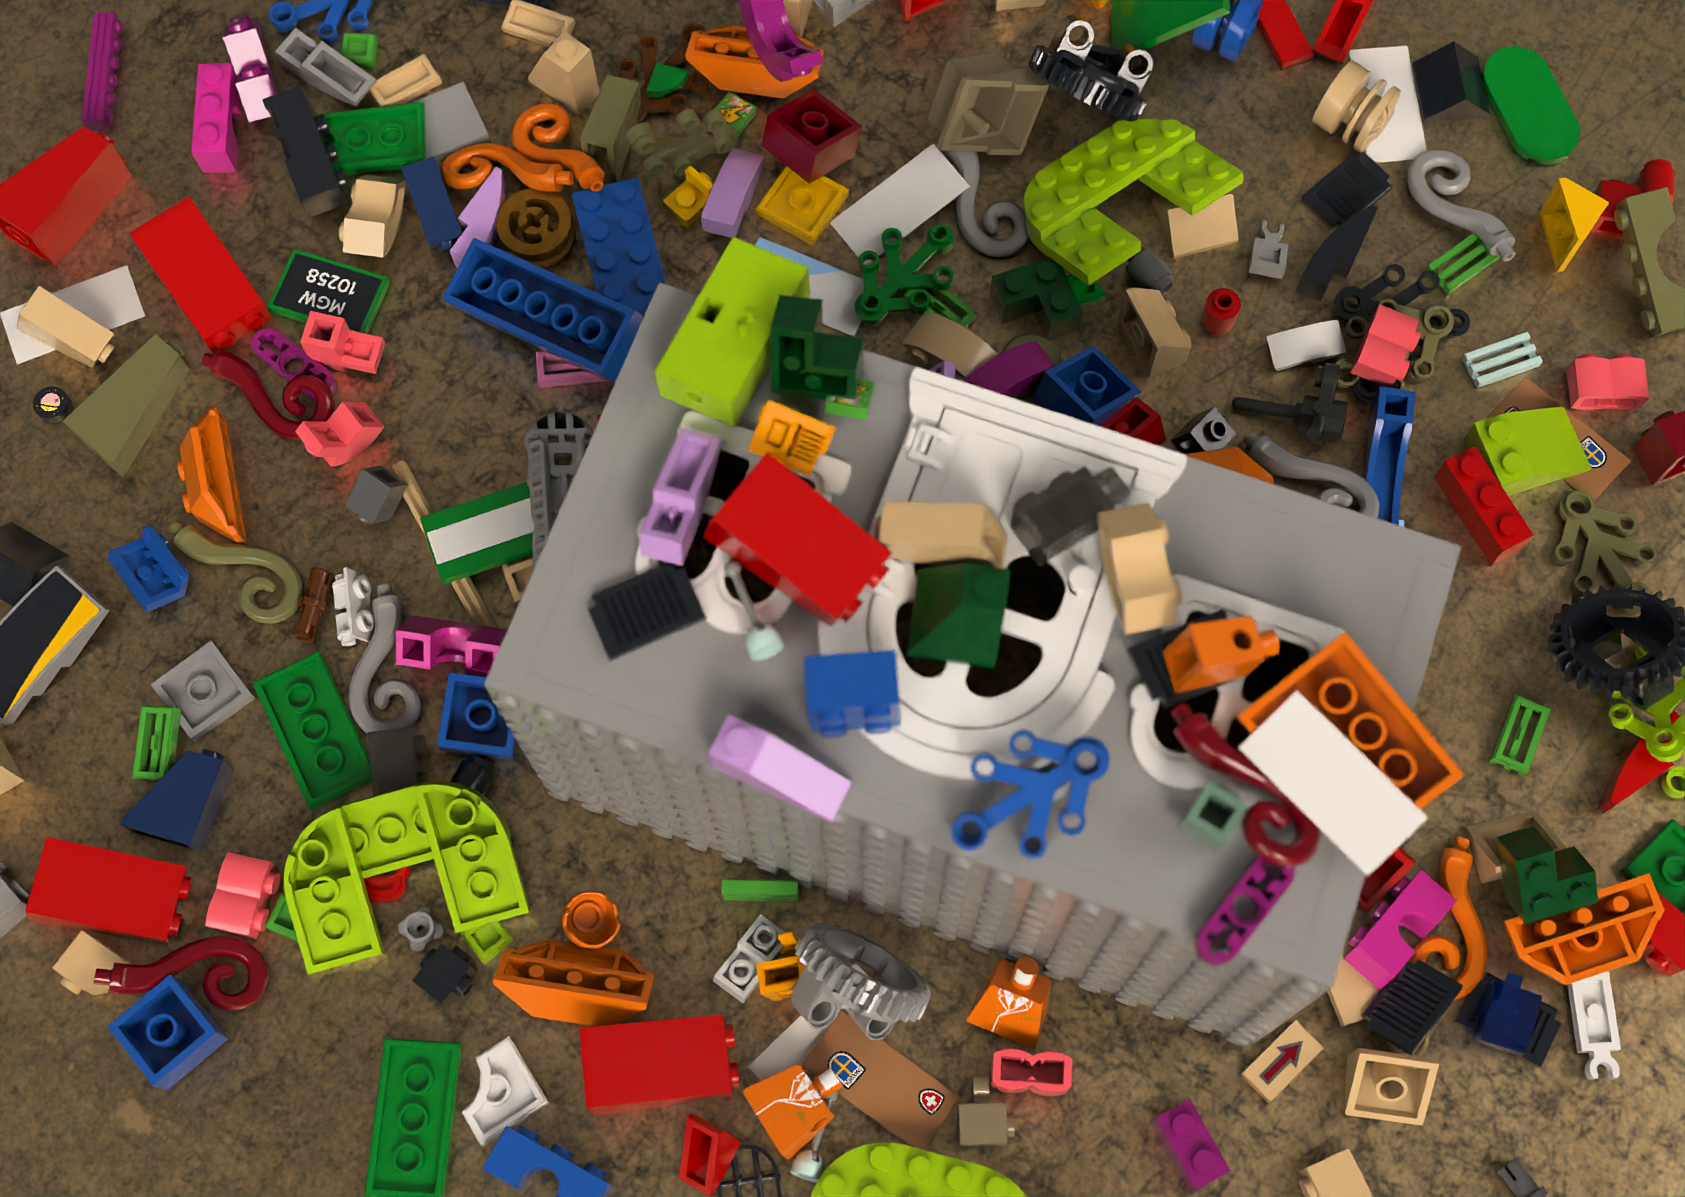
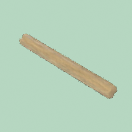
M399 461L391 465L389 471L408 483L403 497L425 535L420 518L432 514L434 511L408 464L405 461ZM470 576L451 582L473 624L498 628Z

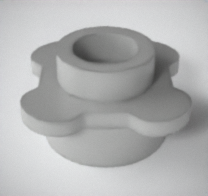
M425 906L419 907L416 912L400 921L398 925L399 933L405 935L410 940V947L416 952L425 950L427 943L433 939L441 938L444 932L443 926L434 921L431 917L432 911ZM419 926H424L423 932H418Z

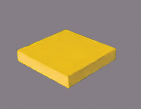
M786 166L756 207V215L813 246L848 197L849 189L824 175L809 184Z

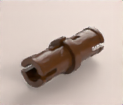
M318 567L311 569L304 596L300 597L298 601L300 609L296 624L291 633V636L297 638V640L309 643L315 640L322 613H326L328 607L325 602L332 579L334 578V573L329 572V570Z

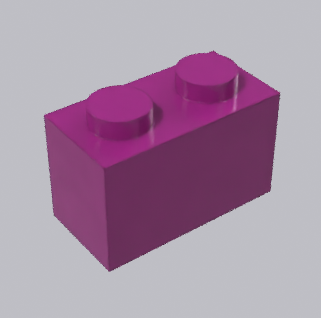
M1191 1099L1151 1121L1154 1130L1189 1193L1200 1189L1231 1171Z

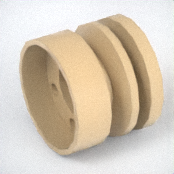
M1350 61L1328 88L1314 113L1312 123L1330 134L1337 131L1342 124L1347 125L1342 141L1347 144L1359 133L1354 143V149L1361 153L1372 141L1380 136L1395 112L1396 103L1401 95V90L1393 86L1381 97L1386 88L1387 81L1381 79L1369 90L1366 87L1371 77V71L1354 61Z

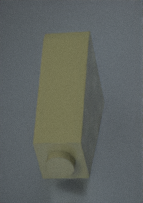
M608 74L580 137L582 152L591 156L604 171V184L620 182L630 147L626 139V133L636 125L641 107L639 82L632 81L626 77H616Z

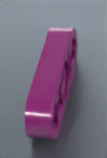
M264 328L253 336L251 345L257 357L289 382L294 377L312 374V376L325 382L332 391L333 396H335L337 382L332 373L319 362L310 358L302 349L280 332L272 328ZM266 342L269 344L274 343L281 353L277 356L270 348L264 349L263 344ZM293 358L302 359L304 363L299 371L291 373L285 370L289 360ZM302 391L303 394L316 402L315 395L311 391Z
M1258 857L1198 932L1195 938V950L1199 958L1212 966H1221L1232 960L1291 885L1295 876L1294 867H1281L1278 875L1283 879L1282 882L1276 879L1273 880L1261 893L1258 889L1254 888L1266 874L1265 869L1261 866L1264 864L1269 867L1272 864ZM1250 880L1254 887L1246 885L1247 881ZM1263 894L1271 897L1269 901L1266 900ZM1244 895L1254 900L1257 906V914L1253 920L1243 921L1235 916L1232 910V903L1236 897ZM1223 915L1230 926L1243 931V934L1239 937L1238 933L1234 930L1223 944L1228 949L1227 954L1223 951L1212 954L1208 950L1211 942L1206 936L1209 934L1215 937L1221 933L1227 923L1219 921V917Z

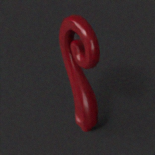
M218 350L214 355L210 353L204 354L202 365L209 367L214 377L237 385L259 418L272 431L288 439L301 440L295 431L302 422L287 419L276 409L259 376L249 363L224 350ZM311 375L297 376L290 380L282 393L285 409L291 415L303 416L306 413V407L299 401V395L303 390H309L315 395L317 406L313 416L307 421L326 422L335 411L334 396L330 388L322 380Z
M1186 703L1176 707L1171 712L1179 724L1174 730V734L1192 758L1212 771L1264 791L1280 804L1278 805L1276 802L1268 800L1258 801L1251 804L1245 811L1241 827L1243 836L1250 848L1263 860L1276 866L1295 867L1309 861L1317 850L1320 840V828L1244 753L1227 744L1204 713L1194 715ZM1291 818L1295 828V838L1289 844L1276 842L1266 834L1262 823L1263 821L1269 822L1276 829L1282 830L1288 826Z
M212 936L179 947L150 964L114 963L112 970L96 968L93 984L108 985V993L133 995L152 990L170 974L176 976L202 959L212 956L231 957L242 962L248 970V981L243 990L235 994H226L220 988V980L231 977L235 973V966L230 962L213 964L203 976L202 985L204 994L211 1004L219 1009L234 1011L247 1008L259 1000L268 985L269 970L261 952L251 944L234 937Z

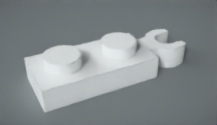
M1609 971L1567 985L1577 1053L1589 1052V1060L1585 1065V1074L1588 1080L1598 1079V1064L1606 1067L1608 1079L1618 1078L1620 1072L1618 1063L1610 1055V1051L1621 1050L1610 976Z

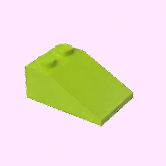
M1564 406L1507 412L1474 422L1464 438L1468 449L1476 446L1508 496L1585 473L1592 469Z

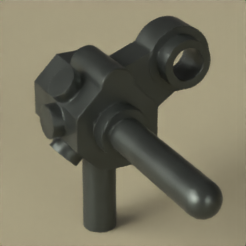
M1326 363L1325 367L1318 366L1314 387L1320 388L1319 397L1305 395L1303 403L1296 402L1295 406L1236 397L1232 400V407L1236 411L1292 419L1293 423L1299 424L1298 433L1306 434V437L1311 441L1323 440V437L1342 438L1348 402L1334 400L1340 365Z

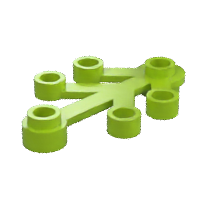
M1637 646L1635 653L1638 660L1648 653L1640 646ZM1685 667L1682 668L1683 677L1674 686V692L1648 709L1642 710L1654 717L1655 727L1635 718L1631 707L1627 704L1618 703L1609 710V717L1614 727L1626 729L1646 740L1647 750L1650 755L1662 762H1673L1679 759L1685 751V712L1672 725L1670 714L1685 699ZM1614 691L1611 698L1622 699L1635 706L1628 696L1627 699H1623L1620 691ZM1619 714H1627L1624 718H1616ZM1671 740L1669 743H1661L1662 741Z

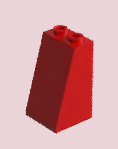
M83 126L1 183L0 231L2 234L52 266L57 267L132 178V175L125 166L126 159L114 148L115 142L104 132L98 131L95 133Z
M189 196L129 233L213 355L218 350L230 348L236 340L250 331L260 329L266 321L272 318L261 298Z
M768 452L714 515L703 535L712 544L829 627H832L840 618L847 623L863 604L857 596L864 587L868 585L874 589L890 570L884 562L892 552Z
M46 837L25 913L30 921L35 923L167 945L169 936L177 937L182 914H177L176 910L179 899L187 900L192 878L186 876L187 868L184 865Z
M723 1014L579 1028L586 1108L595 1116L734 1097L733 1087L740 1086L737 1062L730 1063L729 1048L735 1047L733 1024H726Z

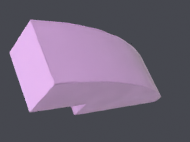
M736 148L731 150L720 169L701 216L703 231L736 238L742 218L747 215L765 162L764 155Z
M498 167L494 168L458 217L463 233L450 250L455 267L457 268L473 238L494 247L498 244L500 237L496 227L497 215L501 206L507 200V185L502 169Z
M685 428L680 429L654 486V502L639 533L641 556L683 565L708 496L722 445V437Z

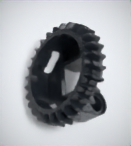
M1073 14L1063 18L1049 47L1036 45L1029 61L1031 70L1042 79L1048 81L1049 84L1056 86L1059 90L1068 93L1081 102L1089 104L1093 108L1095 107L1121 120L1128 122L1137 121L1147 105L1146 100L1142 99L1139 94L1153 68L1151 55L1138 44H1127L1120 49L1112 65L1109 66L1088 54L1094 39L1092 26L1080 15ZM1083 26V35L1078 40H1069L1072 28ZM1135 55H1142V62L1139 67L1128 69L1130 59Z
M1617 583L1614 585V589L1605 590L1600 585L1599 592L1593 594L1586 589L1583 599L1576 595L1573 596L1572 605L1562 604L1561 613L1554 614L1553 623L1550 624L1548 649L1551 662L1556 663L1557 673L1564 672L1566 682L1576 679L1577 689L1580 690L1588 685L1592 695H1595L1601 689H1605L1606 698H1611L1614 691H1620L1623 699H1627L1628 696L1632 703L1642 710L1648 709L1674 692V676L1681 677L1682 667H1685L1684 607H1676L1674 598L1664 600L1662 591L1652 595L1648 586H1645L1641 591L1635 590L1632 583L1628 589H1619ZM1613 605V609H1633L1634 606L1640 607L1641 615L1633 618L1611 617L1607 615L1606 606ZM1621 634L1626 635L1648 653L1626 668H1614L1605 661L1621 650Z

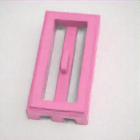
M545 351L536 352L537 376L540 388L607 381L569 362L544 366V362L562 361V359Z

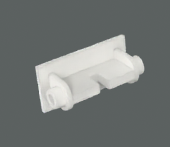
M345 567L343 568L344 574L336 575L335 581L332 583L335 609L341 610L346 608L347 612L336 615L337 639L341 640L342 646H353L356 644V639L369 643L374 634L375 622L371 613V586L368 576Z

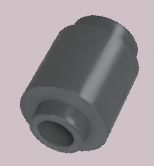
M1141 247L1140 252L1127 260L1129 264L1126 266V271L1140 288L1159 290L1161 295H1163L1175 284V280L1172 278L1173 272L1153 247L1146 250L1144 247Z

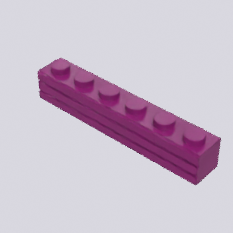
M94 12L82 112V122L91 131H109L110 123L113 122L112 104H115L114 86H117L116 69L119 68L118 51L121 50L120 33L123 32L122 21L118 19L114 12Z

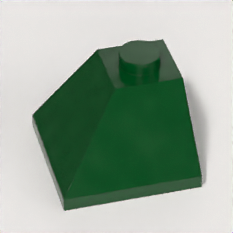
M963 563L918 570L906 656L994 669L1006 609L1010 569Z

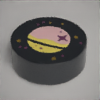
M50 386L43 388L36 394L33 400V408L43 421L57 423L64 420L70 414L72 401L64 390L59 387Z

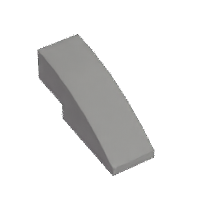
M297 28L291 32L275 51L277 63L286 70L328 95L354 106L361 101L376 83L374 77L326 43L321 41L318 44Z

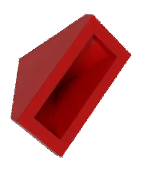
M1398 846L1369 875H1365L1357 904L1368 913L1415 865L1416 861Z
M693 1113L689 1114L686 1119L679 1179L712 1196L716 1192L741 1141Z

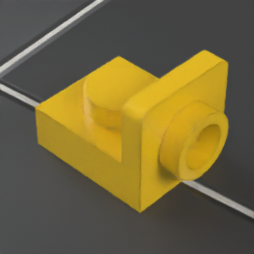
M692 166L685 170L686 180L662 201L663 207L687 228L702 215L714 185L713 180L705 172H698Z

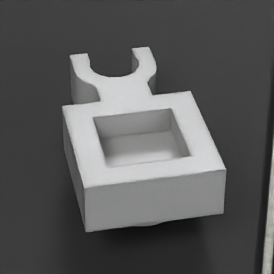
M1263 220L1259 228V238H1254L1251 245L1248 272L1282 279L1286 269L1288 244L1280 243L1285 225L1280 224L1277 232L1271 233L1266 228L1267 221Z

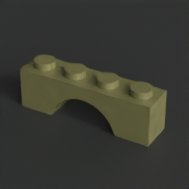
M1668 188L1627 197L1616 204L1614 219L1617 228L1623 231L1625 239L1623 253L1627 263L1632 265L1634 273L1632 287L1635 295L1640 297L1643 306L1641 311L1643 327L1645 330H1649L1651 338L1685 329V287L1670 281L1661 271L1657 261L1659 239L1663 232L1676 221Z

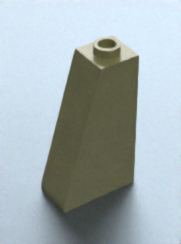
M154 334L63 420L64 424L86 446L123 477L128 472L189 371V367L182 359L185 352L171 339L164 342L158 335Z

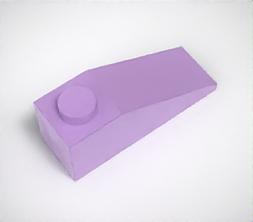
M731 715L727 716L708 753L712 768L830 823H833L851 786V781L770 733Z

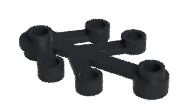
M1392 264L1384 270L1382 276L1362 289L1356 286L1343 288L1334 300L1336 313L1347 321L1354 316H1361L1367 322H1370L1371 317L1369 314L1373 315L1376 306L1380 302L1371 299L1388 286L1396 287L1400 285L1405 278L1404 269L1400 265ZM1388 271H1396L1399 274V280L1391 281L1388 278ZM1425 271L1414 284L1391 299L1399 305L1406 306L1422 294L1432 293L1439 286V276L1433 271ZM1430 277L1434 282L1433 287H1425L1422 279ZM1350 297L1357 299L1358 307L1350 308L1347 305V299ZM1451 309L1453 317H1458L1462 321V326L1460 328L1453 327L1451 332L1445 337L1456 339L1467 332L1470 326V319L1463 310ZM1437 317L1429 319L1431 326H1441V322ZM1356 322L1359 328L1362 330L1361 324ZM1419 339L1417 345L1422 351L1423 340ZM1410 352L1408 359L1416 361L1420 359L1421 353L1413 355Z

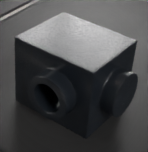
M1213 407L1195 415L1170 441L1181 454L1223 449L1236 435V432L1229 425L1226 417L1216 407Z
M441 944L437 950L433 948L423 957L419 965L422 969L412 981L449 1009L458 997L462 999L470 992L476 982L473 978L478 972L469 965L473 958L456 945L450 951Z

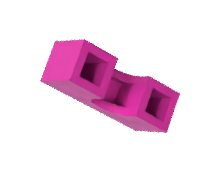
M232 63L198 64L191 153L203 173L237 172L238 141L233 131L232 114H241V98L235 84L237 76Z
M414 615L396 629V664L431 669L441 662L457 661L465 663V675L488 677L508 629Z
M1422 870L1411 880L1404 875L1390 891L1395 896L1390 904L1383 900L1369 916L1374 921L1369 929L1362 925L1347 942L1353 948L1344 957V960L1379 990L1398 974L1416 952L1402 939L1399 933V926L1410 929L1422 939L1438 925L1457 901Z

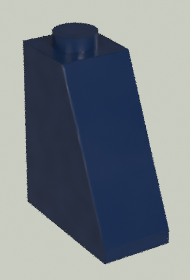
M434 156L401 167L430 248L438 247L439 252L450 250L462 235Z
M203 749L201 754L188 750L123 817L120 825L138 835L202 852L233 768L223 760L225 756L208 749Z

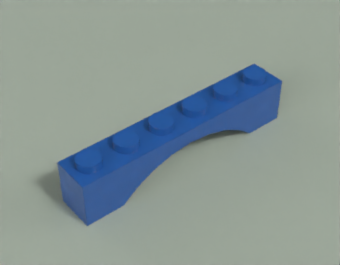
M1380 386L1370 404L1363 478L1372 486L1378 497L1379 513L1377 519L1399 526L1402 480L1413 425L1416 391Z

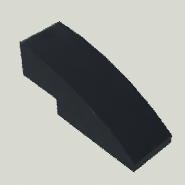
M1370 205L1353 215L1321 244L1304 270L1296 292L1321 301L1333 274L1345 279L1347 278L1377 212V206Z

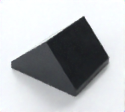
M1453 41L1412 63V73L1423 124L1489 118L1490 111L1479 59L1476 55Z
M13 522L1 526L0 599L14 607L55 566L63 568L71 557Z

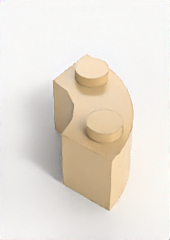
M367 174L356 179V183L353 184L351 190L352 206L339 228V239L343 242V252L376 257L386 256L394 243L399 229L405 198V179Z
M925 312L901 342L910 352V359L919 367L931 369L944 360L955 364V379L963 381L979 367L999 355L986 342L967 328L946 317L930 312Z
M1149 502L1098 513L1099 538L1106 578L1115 610L1125 634L1176 624L1177 605L1182 604V592L1178 580L1172 579L1164 548V544L1168 543V532L1163 518L1157 519Z

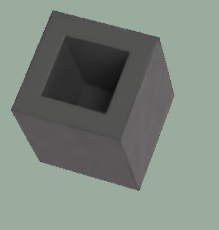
M382 466L364 468L345 506L356 512L355 516L364 523L376 524L392 519L408 483Z

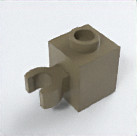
M973 1076V1104H958L957 1107L959 1148L1006 1146L1008 1144V1137H1014L1013 1113H1006V1103H989V1076Z

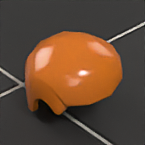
M585 890L572 896L562 910L561 922L563 931L567 938L580 948L597 949L612 942L621 926L615 902L600 891Z

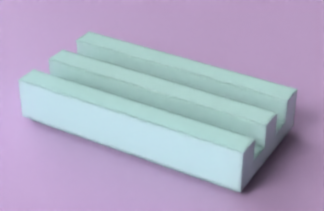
M1528 332L1464 354L1462 361L1476 389L1534 369L1542 364L1541 356H1536L1535 354L1537 350L1535 345L1529 342L1531 337ZM1521 346L1520 349L1508 352L1506 354L1491 358L1489 360L1477 364L1473 363L1484 358ZM1523 356H1526L1528 359L1523 362L1511 365L1509 367L1497 370L1495 372L1483 376H1480L1478 373L1489 368L1505 364L1506 362L1518 359Z

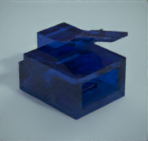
M1510 972L1507 973L1505 982L1494 979L1487 983L1472 1041L1489 1045V1047H1494L1504 1052L1508 1051L1509 1054L1518 1057L1524 1055L1530 1045L1542 995L1520 988L1524 977Z

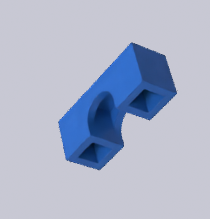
M521 1124L516 1131L508 1126L505 1127L482 1168L519 1190H523L529 1177L536 1171L542 1169L552 1170L559 1181V1191L556 1197H607L613 1185L604 1181L608 1173L587 1162L584 1169L570 1162L574 1154L553 1143L550 1150L537 1143L540 1135Z

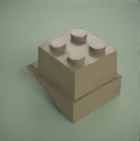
M996 52L948 60L927 118L941 133L936 147L940 151L987 152L989 155H1021L1049 84L1028 67L1019 69Z

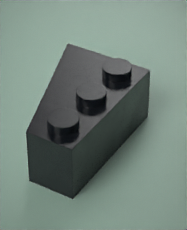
M300 85L263 98L262 101L265 109L275 122L276 129L273 130L277 140L281 141L286 156L285 163L297 195L308 215L312 217L349 204L344 191L350 189L343 170H337L335 164L340 161L339 154L333 141L328 143L326 135L331 134L328 122L324 114L317 115L302 86Z

